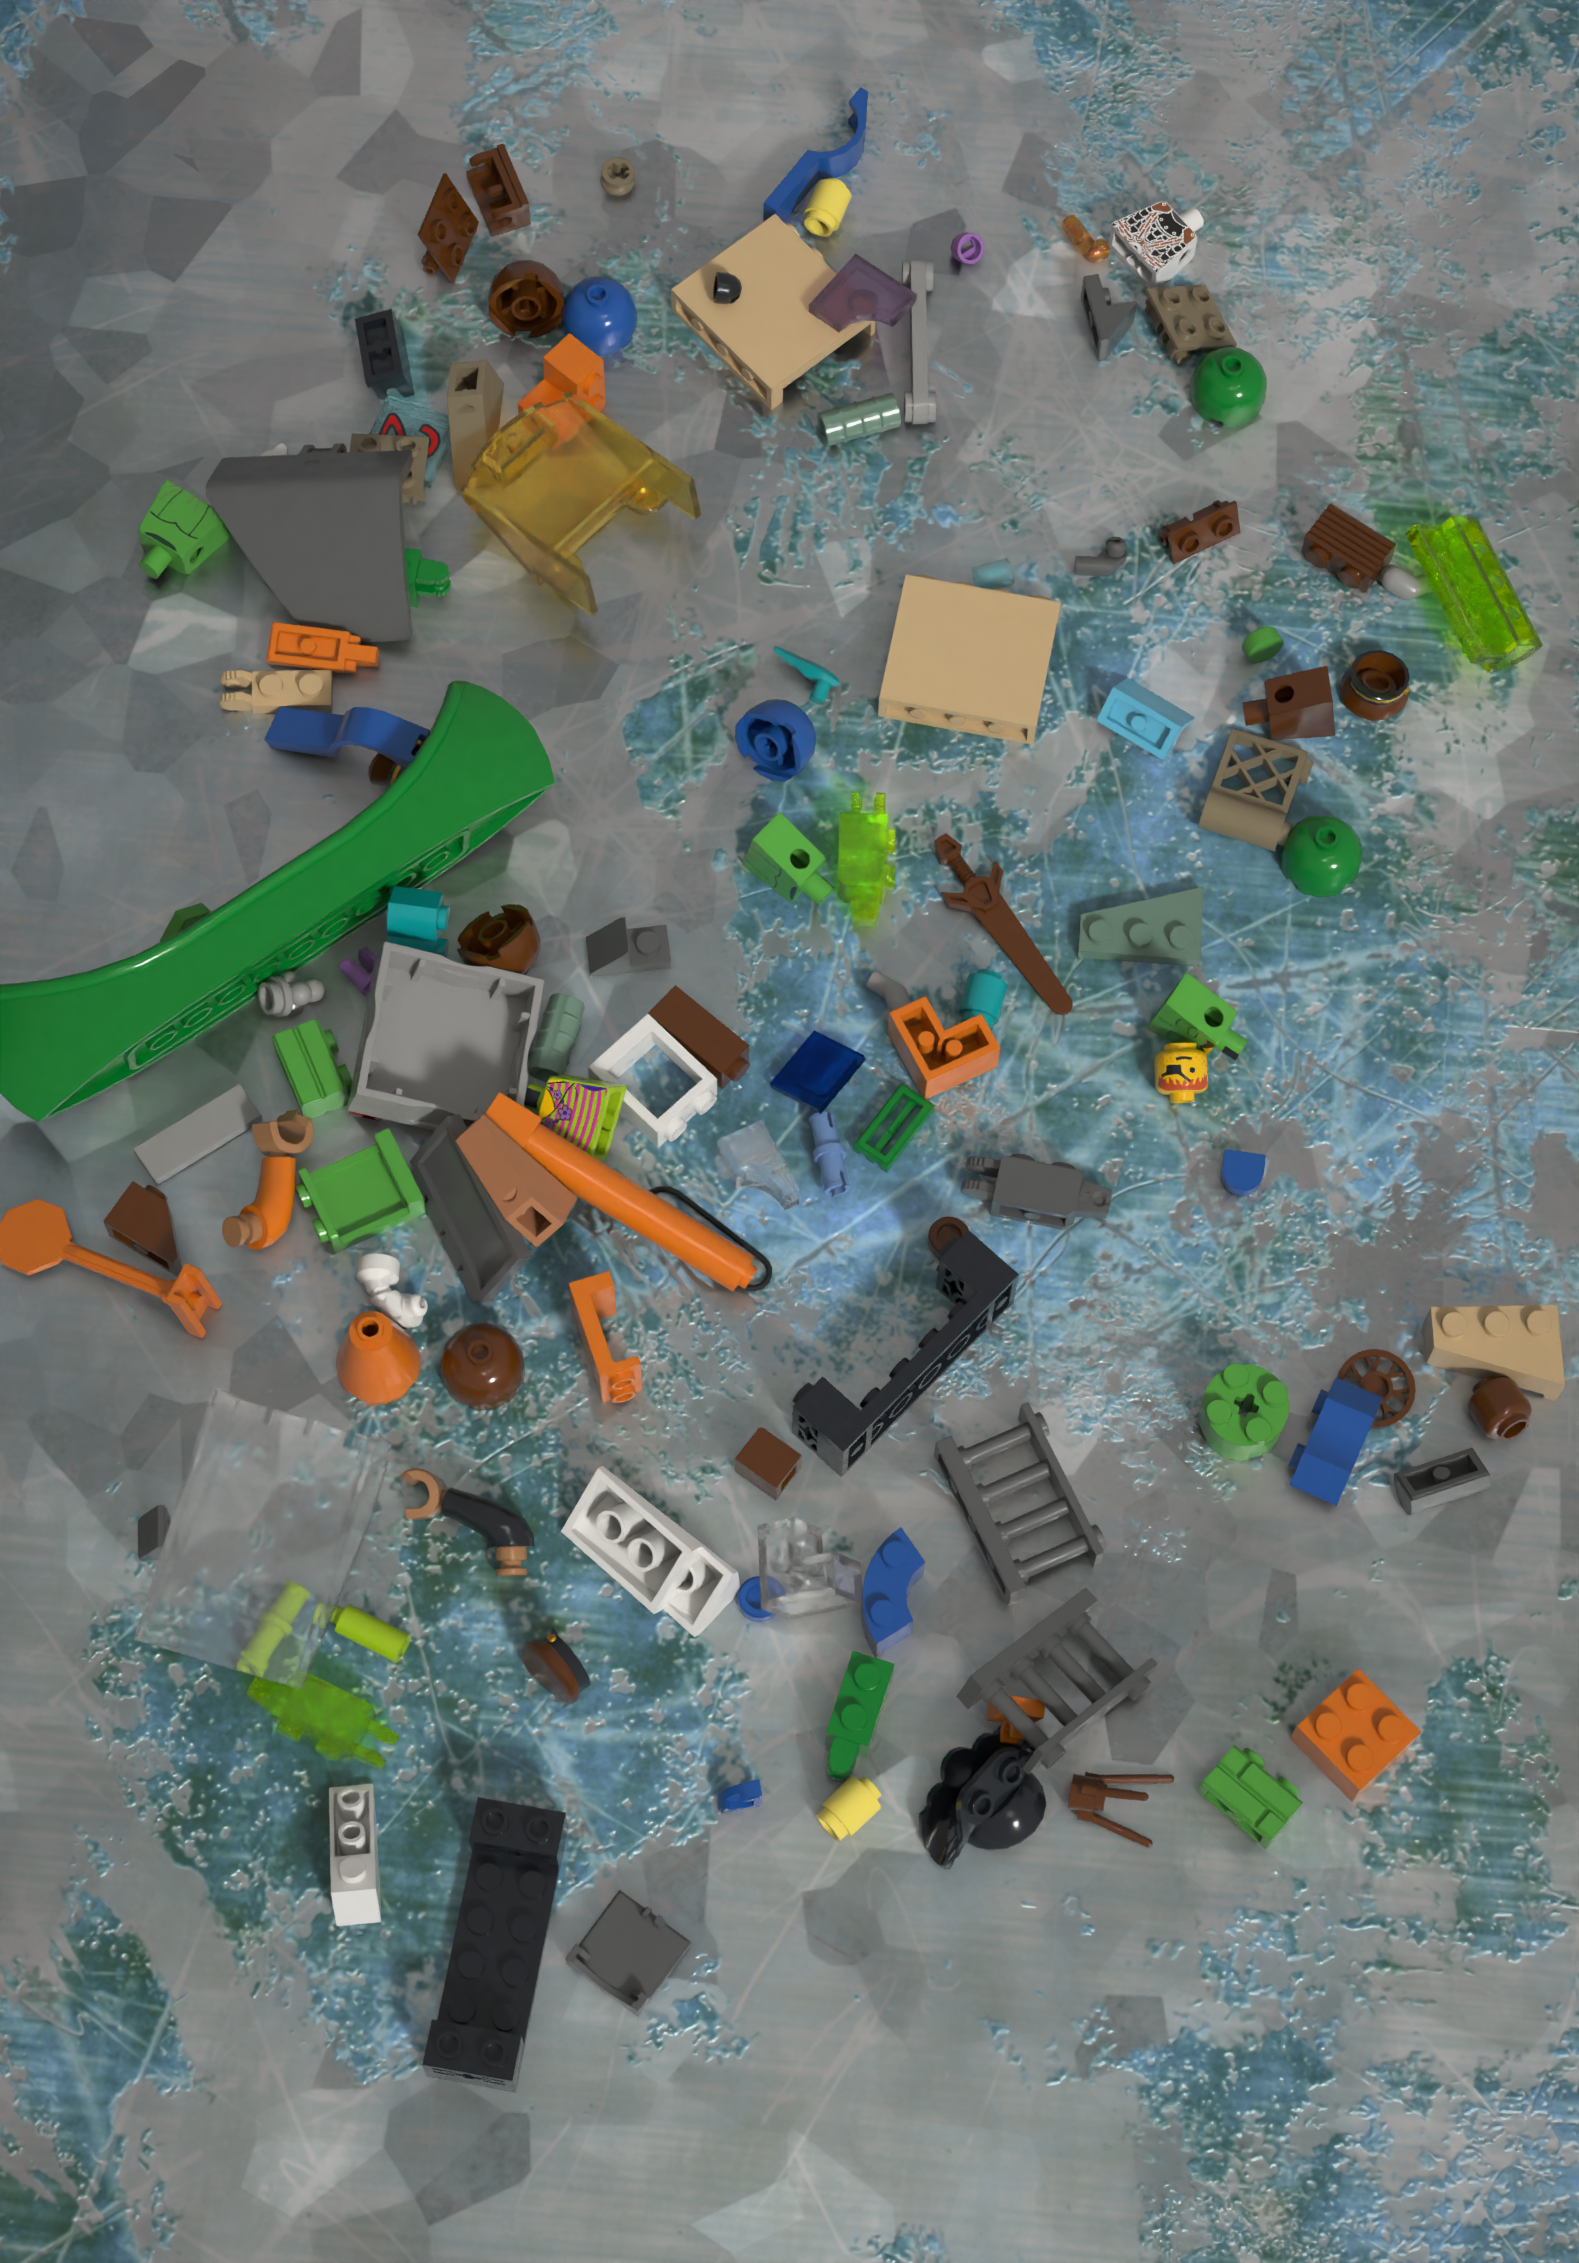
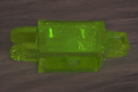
M851 792V812H840L837 896L844 903H850L853 926L877 927L881 904H885L886 890H894L895 866L887 865V853H895L896 829H888V814H885L886 793L876 792V797L874 798V811L876 814L860 813L862 810L860 792Z
M304 1670L291 1674L288 1680L259 1671L247 1692L248 1698L271 1714L274 1723L277 1724L275 1729L277 1732L296 1742H299L300 1738L303 1737L315 1743L314 1750L333 1761H338L339 1757H342L351 1762L355 1758L375 1769L382 1770L386 1760L378 1752L369 1750L361 1745L366 1734H369L380 1742L395 1746L400 1737L396 1732L374 1721L376 1713L372 1704Z

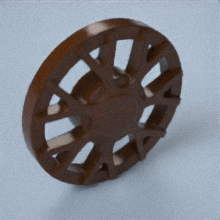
M1369 1349L1358 1352L1343 1364L1337 1375V1378L1341 1380L1344 1378L1359 1382L1358 1387L1383 1397L1380 1404L1383 1420H1373L1370 1428L1378 1429L1394 1425L1408 1413L1414 1402L1416 1388L1411 1370L1402 1359L1388 1351ZM1369 1357H1376L1375 1363H1372ZM1380 1358L1393 1363L1388 1375L1376 1371ZM1361 1359L1366 1361L1370 1370L1363 1377L1354 1366V1363ZM1397 1366L1401 1372L1395 1373V1367ZM1349 1367H1350L1351 1371L1353 1372V1374H1348V1373H1346V1371L1349 1369ZM1404 1376L1408 1388L1393 1390L1391 1379ZM1408 1392L1407 1399L1401 1395ZM1391 1396L1405 1403L1399 1413L1386 1404ZM1387 1413H1390L1393 1417L1388 1419Z

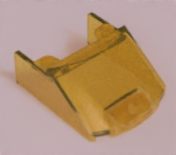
M570 391L562 394V400L543 406L542 402L531 406L501 427L487 441L471 464L472 472L466 485L463 483L461 492L464 501L539 585L546 582L587 614L593 616L598 609L591 581L584 572L582 561L574 555L625 507H628L635 513L648 515L657 512L667 502H670L693 520L701 516L695 482L691 476Z

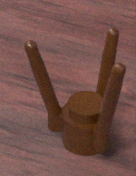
M1085 1772V1776L1073 1774L1068 1809L1078 1811L1077 1820L1092 1822L1149 1848L1153 1844L1151 1839L1098 1815L1094 1811L1095 1809L1104 1810L1106 1797L1147 1801L1149 1795L1145 1792L1110 1788L1108 1785L1173 1783L1174 1776L1170 1774L1099 1775Z

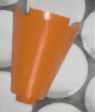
M366 1311L353 1319L336 1356L337 1375L348 1393L350 1392L359 1398L360 1401L367 1404H387L401 1399L420 1374L421 1356L419 1348L407 1331L377 1311Z

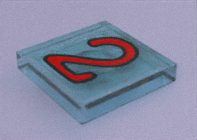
M387 395L369 433L429 437L424 486L427 488H431L451 446L448 415Z

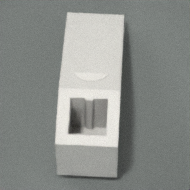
M373 1783L330 1787L331 1897L336 1926L381 1922L380 1875Z

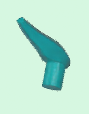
M777 646L774 647L773 650L782 659L796 667L807 679L815 683L809 697L812 702L823 705L830 688L840 685L838 678L824 667Z

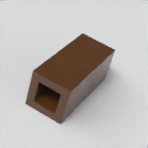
M676 985L648 1012L658 1024L717 1078V1086L723 1089L731 1080L737 1082L747 1072L750 1066L749 1044Z

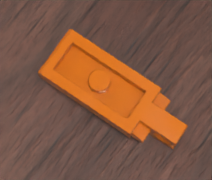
M272 622L266 661L272 665L311 670H332L334 673L346 674V672L356 673L357 666L378 668L380 652L377 647L360 645L361 637L353 636L348 631Z

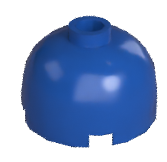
M595 276L582 280L573 286L564 298L561 320L564 336L566 337L569 333L572 334L598 356L617 353L630 343L632 334L637 328V311L632 295L622 284L609 277Z
M772 699L757 704L745 713L735 726V740L742 757L745 758L749 755L754 762L759 764L753 768L758 774L772 781L785 782L800 773L813 756L816 746V732L807 714L797 705L787 700Z

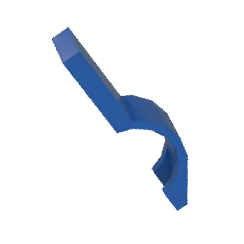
M860 87L849 100V106L853 110V114L848 118V124L855 132V135L846 145L833 151L816 152L807 150L764 202L763 222L774 214L784 222L819 180L843 176L858 164L864 152L868 91Z
M279 707L264 740L272 749L336 758L343 746H360L384 755L400 767H407L415 757L411 754L417 741H425L430 730L385 711L369 707H354L346 711L344 715Z

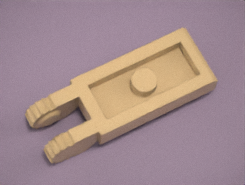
M231 670L223 672V674L221 673V684L225 688L252 689V696L244 692L222 694L220 696V706L224 710L252 711L253 714L277 713L279 707H288L325 713L332 712V670L252 671V673L245 670Z

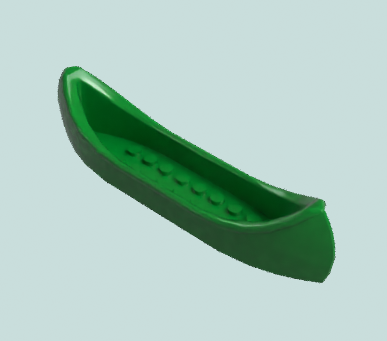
M452 681L447 687L442 706L430 733L413 760L379 798L343 827L185 930L134 956L87 972L46 980L0 984V1094L15 1109L38 1123L63 1113L139 1073L258 997L260 984L267 982L270 977L279 976L285 971H298L386 913L394 886L422 889L498 833L555 785L549 757L533 726L517 709L495 693L467 681Z

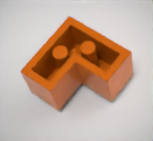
M570 333L543 357L544 379L518 402L519 424L552 451L562 442L570 441L577 433L579 426L589 417H596L602 411L606 402L604 360Z
M926 996L889 1012L887 1033L923 1098L929 1099L998 1067L1001 1048L982 1014L944 1030Z

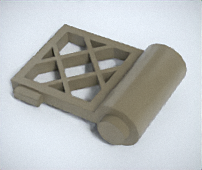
M1232 728L1211 790L1208 793L1198 828L1274 852L1277 845L1284 846L1292 827V823L1285 822L1298 782L1302 784L1307 783L1313 761L1306 759L1308 752ZM1235 744L1252 748L1257 757L1241 762L1234 752ZM1281 757L1296 762L1294 769L1279 774L1271 761ZM1263 765L1271 778L1255 784L1247 770ZM1238 774L1246 788L1235 791L1222 787L1221 784L1223 779ZM1276 786L1284 798L1282 805L1265 800L1261 791Z

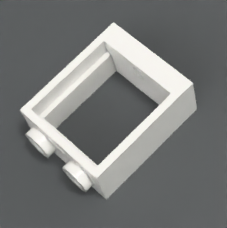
M647 1014L589 1065L588 1072L591 1079L619 1083L616 1079L653 1046L657 1045L697 1083L658 1119L626 1089L620 1112L659 1148L667 1140L670 1142L676 1140L687 1127L686 1122L696 1113L702 1115L714 1105L717 1100V1078Z

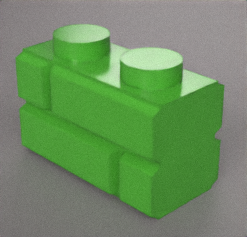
M312 1019L297 1025L296 1028H289L273 1035L272 1041L275 1052L302 1116L313 1119L325 1114L326 1111H333L348 1105V1089L352 1086V1078L346 1064L338 1066L333 1054L339 1052L331 1029L323 1031L319 1020Z
M1234 1745L1204 1779L1197 1792L1263 1848L1267 1849L1302 1806L1303 1802L1298 1798L1300 1792L1286 1778L1279 1776L1276 1780L1263 1769L1265 1762L1253 1750L1244 1748L1241 1751Z

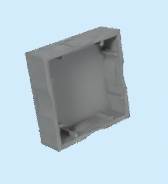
M384 941L374 961L347 1111L435 1131L447 1116L459 1114L468 1128L482 1114L485 1115L499 1092L524 1106L528 1082V1052L532 1039L536 1034L545 980L489 966L465 965L439 954Z

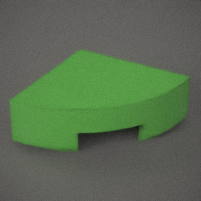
M203 903L175 911L160 942L185 930L211 913V911Z

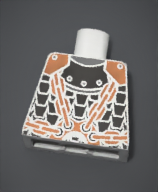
M1160 201L1111 224L1108 246L1147 288L1163 287L1194 257L1197 244L1195 232L1204 226V220L1200 212L1194 207L1178 215L1167 202Z

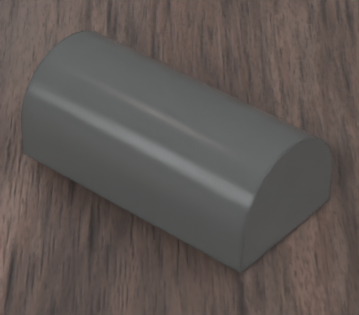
M1472 1447L1394 1473V1484L1400 1504L1406 1514L1410 1516L1490 1489L1491 1477Z

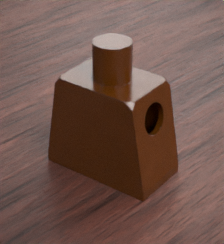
M1327 666L1267 679L1264 682L1266 699L1242 702L1245 726L1269 722L1271 739L1285 740L1335 736L1333 700Z

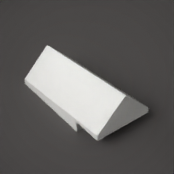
M604 1466L596 1470L561 1532L653 1614L664 1610L694 1637L698 1636L738 1595L740 1589L738 1571Z

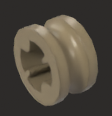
M620 157L607 160L602 165L601 170L602 188L611 195H623L629 192L634 185L635 169L632 163ZM611 173H613V174H615V175H617V176L620 175L621 173H624V174H625L624 180H623L622 178H620V177H617V178H615V179H612V178H611Z

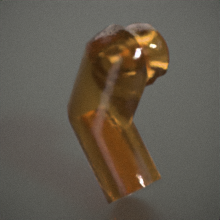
M1070 215L1063 220L1062 229L1088 262L1099 263L1101 259L1108 258L1110 249L1106 240L1100 238L1094 241L1080 219L1075 215Z

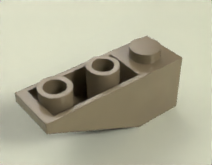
M487 360L451 363L447 406L454 486L457 489L493 486L504 382Z

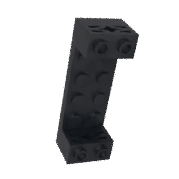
M969 1230L959 1240L956 1237L951 1238L938 1254L940 1260L936 1269L938 1271L936 1289L955 1304L947 1316L950 1321L940 1331L936 1328L930 1330L918 1345V1348L921 1350L911 1360L905 1357L899 1361L889 1374L891 1380L881 1390L875 1387L863 1398L860 1403L861 1410L823 1376L814 1385L810 1382L804 1385L793 1398L792 1433L840 1477L1014 1303L1019 1274Z
M478 1797L469 1837L472 1854L437 2020H431L422 2064L427 2077L516 2093L568 1832L566 1813Z

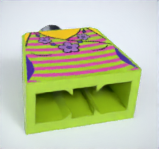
M573 1075L550 1076L546 1088L533 1083L527 1087L524 1107L539 1112L538 1116L542 1118L541 1125L596 1159L606 1161L627 1085Z

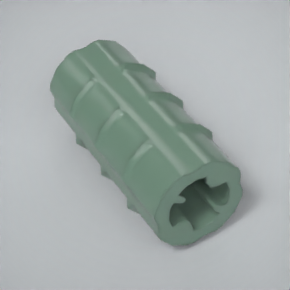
M893 393L877 397L872 396L870 399L859 402L854 401L852 404L841 407L836 406L833 409L818 412L817 416L819 430L827 447L842 442L847 443V441L861 437L865 438V436L879 432L883 434L886 430L901 426L900 410Z
M560 993L550 996L546 1011L543 1013L544 1017L540 1030L537 1031L538 1037L535 1047L532 1049V1056L528 1066L529 1074L534 1078L547 1082L550 1076L565 1075L567 1065L570 1064L569 1058L573 1046H575L576 1035L581 1027L580 1022L585 1009L584 1003L579 999Z

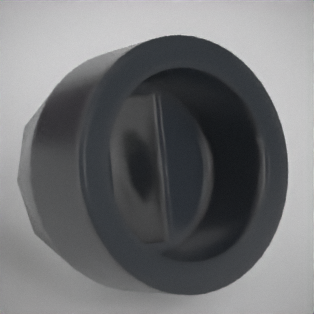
M717 272L713 287V302L732 304L738 300L742 290L740 280L735 275Z

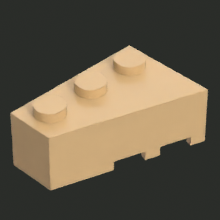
M1558 1305L1430 1307L1423 1322L1426 1364L1474 1378H1479V1376L1485 1378L1492 1376L1494 1379L1507 1377L1514 1380L1519 1388L1543 1394V1398L1553 1401L1558 1399L1565 1387Z

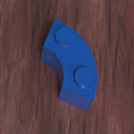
M1335 1378L1329 1392L1321 1389L1311 1411L1319 1416L1306 1446L1300 1443L1297 1444L1288 1467L1295 1469L1289 1485L1337 1506L1383 1397L1339 1378Z
M902 1527L892 1533L877 1549L870 1561L864 1579L861 1620L865 1638L875 1657L912 1633L913 1618L907 1607V1597L911 1588L923 1577L925 1561Z

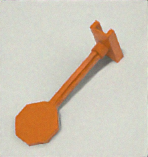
M36 1199L7 1210L0 1223V1260L5 1267L30 1276L58 1265L62 1260H67L162 1298V1302L171 1307L186 1331L201 1339L205 1336L206 1330L200 1323V1319L207 1306L219 1310L222 1305V1301L201 1269L185 1263L177 1279L167 1281L72 1243L73 1236L63 1208Z

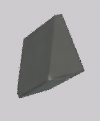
M157 1505L138 1520V1557L140 1560L170 1559V1556H172L171 1517L164 1505Z

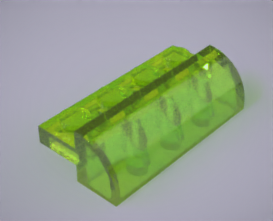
M1450 516L1442 525L1414 524L1405 533L1412 547V553L1422 566L1428 578L1429 587L1436 594L1445 612V618L1452 626L1461 644L1462 652L1469 659L1470 663L1482 664L1487 673L1496 672L1522 662L1543 646L1477 517Z

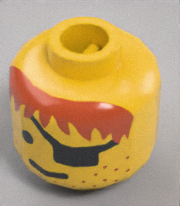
M1196 1043L1165 1044L1164 1051L1155 1055V1088L1162 1095H1170V1103L1195 1102V1094H1200L1207 1090V1055L1204 1051L1197 1049Z

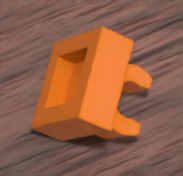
M1010 1696L1034 1723L1044 1718L1045 1706L1040 1700ZM991 1702L987 1703L986 1720L1002 1723L1000 1729V1741L1002 1743L1017 1745L1019 1740H1026Z

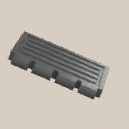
M459 1114L447 1116L410 1160L413 1168L411 1173L424 1201L428 1200L425 1208L438 1235L446 1234L442 1243L456 1271L464 1269L459 1277L472 1303L494 1300L532 1255L521 1233L505 1220L456 1143V1138L467 1129Z

